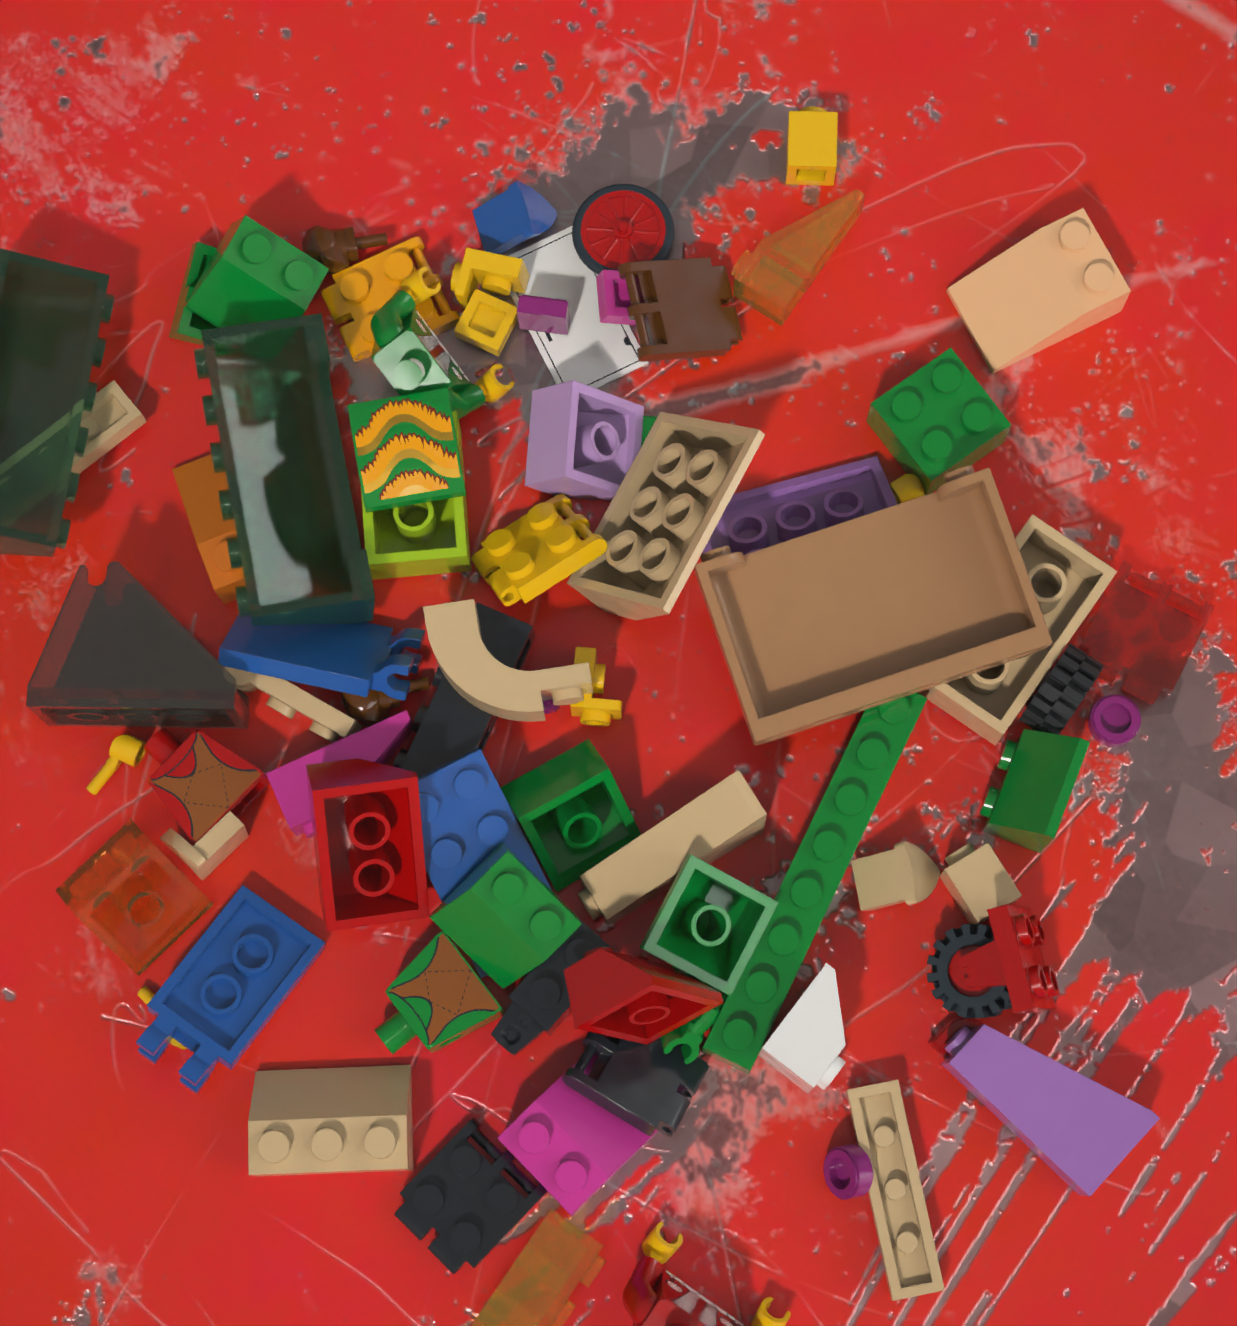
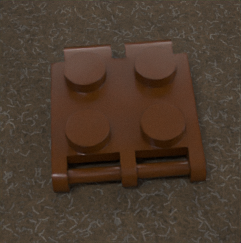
M710 257L627 262L618 266L619 277L625 279L631 306L627 308L630 320H635L641 346L636 350L639 361L724 356L731 349V346L739 344L738 341L743 340L736 307L721 306L728 304L729 300L733 299L727 269L725 266H712Z

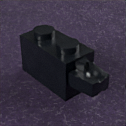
M582 921L579 928L545 962L534 968L508 996L512 1003L491 1035L512 1055L516 1056L544 1032L551 1036L572 1012L564 969L583 959V955L591 949L599 947L611 948Z

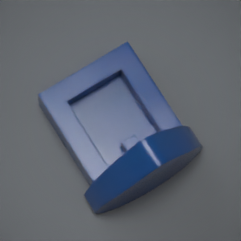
M518 180L508 185L506 191L472 210L484 251L500 255L525 240L542 234L553 225L557 218V211L540 193Z

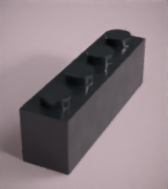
M477 602L476 608L481 637L486 649L502 664L520 670L535 639L533 626ZM439 666L432 683L433 686L437 687L436 693L430 705L423 703L414 718L411 731L415 732L416 736L409 751L401 749L392 766L416 772L418 778L478 747L483 752L498 720L497 716L477 708L463 698L451 686Z

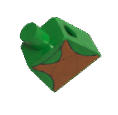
M442 930L386 989V995L398 1011L374 1030L392 1054L416 1036L433 1053L504 1015L505 1011Z

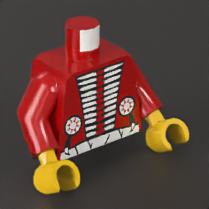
M659 1222L642 1242V1250L645 1256L640 1257L623 1291V1305L633 1320V1326H745L663 1268L662 1264L666 1263L683 1243V1236L681 1233H678L671 1243H667L660 1235V1229L663 1227L664 1222ZM767 1297L759 1306L751 1321V1326H785L791 1316L790 1311L788 1310L783 1318L772 1317L767 1310L773 1298Z

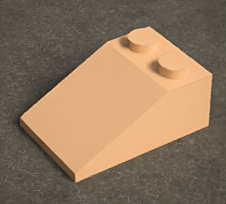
M1082 208L1035 231L948 287L946 292L989 370L994 374L1121 312L1131 290L1086 211Z

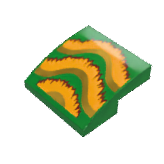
M448 388L348 405L366 513L466 496Z

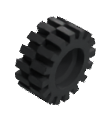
M1070 643L1019 720L1035 731L1060 734L1105 665Z

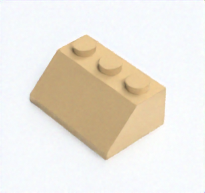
M411 1065L256 1071L248 1119L249 1175L260 1177L414 1170Z

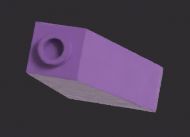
M985 1024L977 1025L972 1030L967 1026H963L944 1046V1049L950 1055L944 1059L941 1065L1078 1195L1090 1197L1160 1119L1150 1109Z

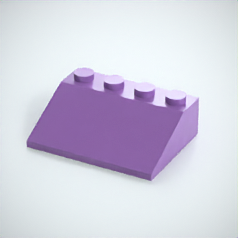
M877 456L733 494L702 554L719 547L729 546L732 553L742 552L743 555L897 505V502Z

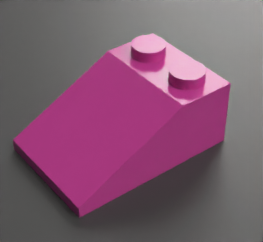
M594 1054L583 1072L586 1075L597 1059V1055ZM562 1075L497 1138L571 1216H574L658 1130H655L651 1136L646 1135L568 1087L563 1082Z

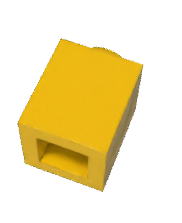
M815 106L804 107L798 111H789L786 144V185L834 186L837 168L838 112H826L825 109Z

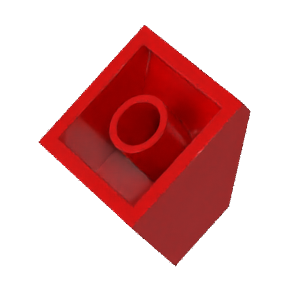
M609 947L591 949L583 955V959L564 969L576 1029L645 1045L724 1003L720 992L671 966L649 961L646 957H633L614 952Z

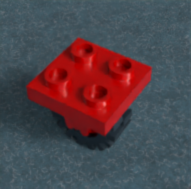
M1006 904L987 909L991 926L964 924L961 925V928H952L945 932L946 937L943 940L938 939L933 945L937 950L934 955H929L927 964L932 965V973H926L927 980L934 984L935 989L931 992L935 999H941L944 1002L942 1007L949 1012L958 1013L957 1016L965 1018H986L1001 1015L1003 1010L1011 1008L1013 1013H1040L1056 1009L1053 997L1059 995L1058 981L1052 966H1045L1040 946L1046 944L1045 932L1039 916H1032L1030 908Z

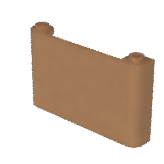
M972 465L956 469L944 475L946 483L940 486L934 493L743 555L742 552L732 553L729 546H723L710 550L700 556L702 562L695 565L694 572L754 745L771 742L1026 657L1046 649L1053 643L990 467L977 472L974 471Z

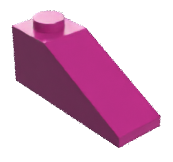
M407 710L266 773L289 828L296 836L305 833L307 838L313 837L306 765L354 758L385 765L413 732L411 731L413 723Z

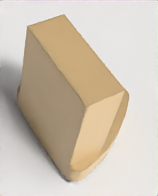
M229 811L193 846L172 828L168 829L160 839L201 880H204L249 836L245 825Z
M907 841L896 843L893 850L851 860L861 911H872L904 902L907 905H912L925 900L937 885L940 877L939 868L923 850Z

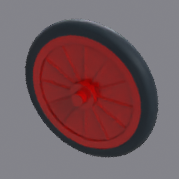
M614 184L601 188L591 194L579 207L572 227L573 244L579 258L591 271L598 275L602 270L618 271V266L627 262L666 260L672 249L675 236L674 222L666 204L652 191L633 184Z

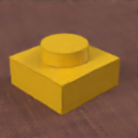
M475 289L454 329L455 337L499 357L518 321L517 307Z

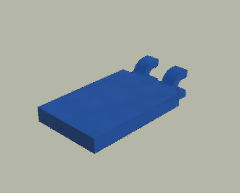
M248 597L219 648L218 665L367 697L372 689L381 691L394 699L405 701L410 691L411 682L400 680L393 674L397 673L406 676L409 673L417 674L421 666L422 655L411 653L405 647L420 649L425 638V630L406 628L397 635L392 636V627Z
M242 885L147 1004L148 1011L157 1018L136 1041V1044L140 1046L138 1053L156 1064L169 1046L172 1038L194 1053L178 1073L182 1076L180 1083L197 1094L210 1077L218 1061L232 1070L324 951L325 942Z

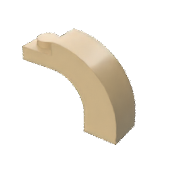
M474 599L423 607L428 639L443 675L463 698L477 708L508 720L524 722L546 721L543 701L553 699L554 705H570L583 701V694L593 693L589 662L535 671H523L510 668L495 659L482 642L478 611Z

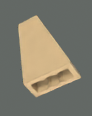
M738 770L580 875L581 883L585 889L577 894L593 920L602 916L606 924L610 926L670 889L688 854H692L710 864L763 832L767 813Z

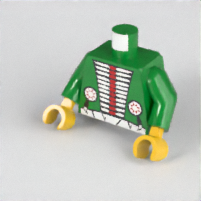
M424 266L404 278L401 282L402 290L397 291L373 315L370 328L375 342L371 357L399 396L448 388L452 411H457L458 419L484 405L485 401L490 403L497 402L514 386V381L508 385L501 384L496 379L495 374L503 366L495 364L476 381V384L470 382L415 309L416 304L435 295L441 289L440 282L429 288L425 285L422 276L428 270V267Z

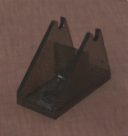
M114 561L108 564L106 579L98 586L89 584L87 567L85 565L79 566L27 686L26 706L48 726L247 729L249 727L250 699L242 690L237 688V680L119 562Z

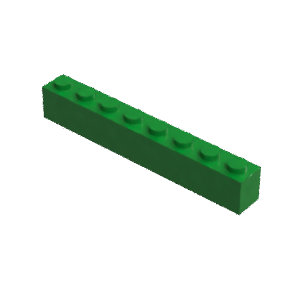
M915 693L864 711L774 898L779 903L732 995L727 996L703 1046V1053L749 1075L928 698Z

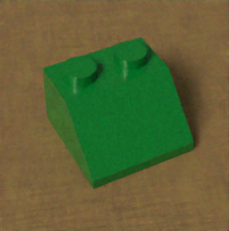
M245 215L229 226L184 307L260 355L269 358L304 314L329 268Z
M1028 729L1022 731L1016 742L1008 739L997 765V768L1005 770L999 789L992 786L989 787L979 812L980 815L988 817L983 831L1041 853L1056 836L1090 742L1082 738Z
M589 739L500 787L520 828L556 892L579 880L580 875L642 835L610 769Z
M503 842L429 915L430 919L502 989L545 962L582 924L576 914Z

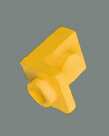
M466 247L463 262H457L454 266L451 276V291H454L461 308L465 309L475 289H478L479 284L482 285L484 290L496 295L507 296L510 295L511 291L525 294L530 275L523 259Z
M576 647L574 664L589 662L593 693L583 694V701L570 704L571 716L580 717V723L591 726H609L611 719L621 720L622 701L593 698L594 693L603 694L606 664L597 663L596 648Z

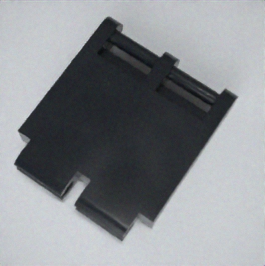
M588 1032L583 1040L585 1047L575 1067H570L566 1070L562 1080L571 1089L646 1135L651 1136L655 1130H658L662 1134L672 1137L691 1103L689 1100L696 1094L710 1066L699 1057L691 1063L685 1064L681 1050L683 1044L676 1045L670 1053L665 1054L661 1037L645 1045L611 1036L605 1038L602 1034ZM595 1054L598 1057L595 1060L593 1066L591 1067L589 1073L586 1075L583 1072L585 1071L592 1056Z
M474 1117L400 1192L406 1202L394 1214L419 1240H422L433 1228L440 1234L428 1246V1249L452 1274H455L466 1262L475 1268L548 1192L541 1184L536 1187L512 1163L514 1157L508 1151L502 1153L478 1129L481 1124ZM470 1137L495 1160L493 1165L467 1141ZM503 1170L529 1194L526 1199L500 1174Z

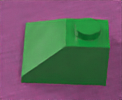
M688 854L639 948L731 996L779 902L692 854Z

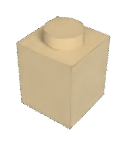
M969 843L945 858L949 867L944 869L940 878L969 924L984 922L989 919L987 909L1006 904L1011 905L1022 896L989 843L977 850Z

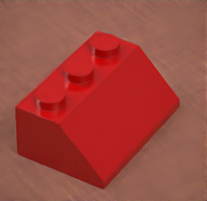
M360 758L306 765L319 896L326 931L429 917L417 773Z

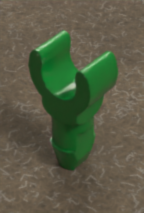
M719 1007L711 1009L662 1036L661 1043L664 1053L668 1054L672 1051L673 1047L683 1044L681 1050L685 1064L694 1061L699 1055V1045L703 1040V1034L717 1019L720 1012Z

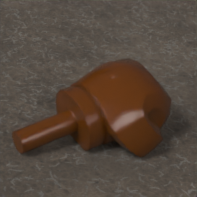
M319 225L310 228L302 241L303 252L329 268L327 274H334L350 265L349 262L359 261L358 249L388 245L386 233L355 238L353 227L329 230Z
M427 677L408 680L411 682L409 693L429 689ZM371 689L367 697L342 692V700L347 715L354 720H362L366 727L389 718L390 708L400 707V700L389 697L381 691Z

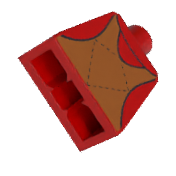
M164 727L154 733L144 746V750L161 765L150 776L148 783L190 840L195 844L229 811L238 818L270 784L268 777L259 768L198 729L181 743Z

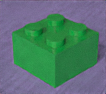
M949 348L871 402L866 420L906 474H913L919 478L924 487L925 495L933 493L946 483L944 479L945 474L973 465L1003 444L1011 427L1010 422L952 348Z

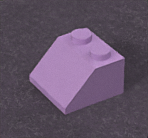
M574 380L533 390L524 486L554 496L564 494L568 498L612 501L641 448L644 406Z

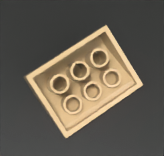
M660 412L594 534H599L606 540L608 544L606 552L574 572L567 584L607 613L632 620L669 614L765 434L755 428Z

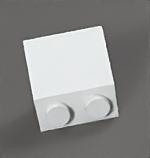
M827 963L759 1053L762 1059L806 1093H809L815 1085L825 1090L846 1063V1061L838 1056L846 1043L834 968Z

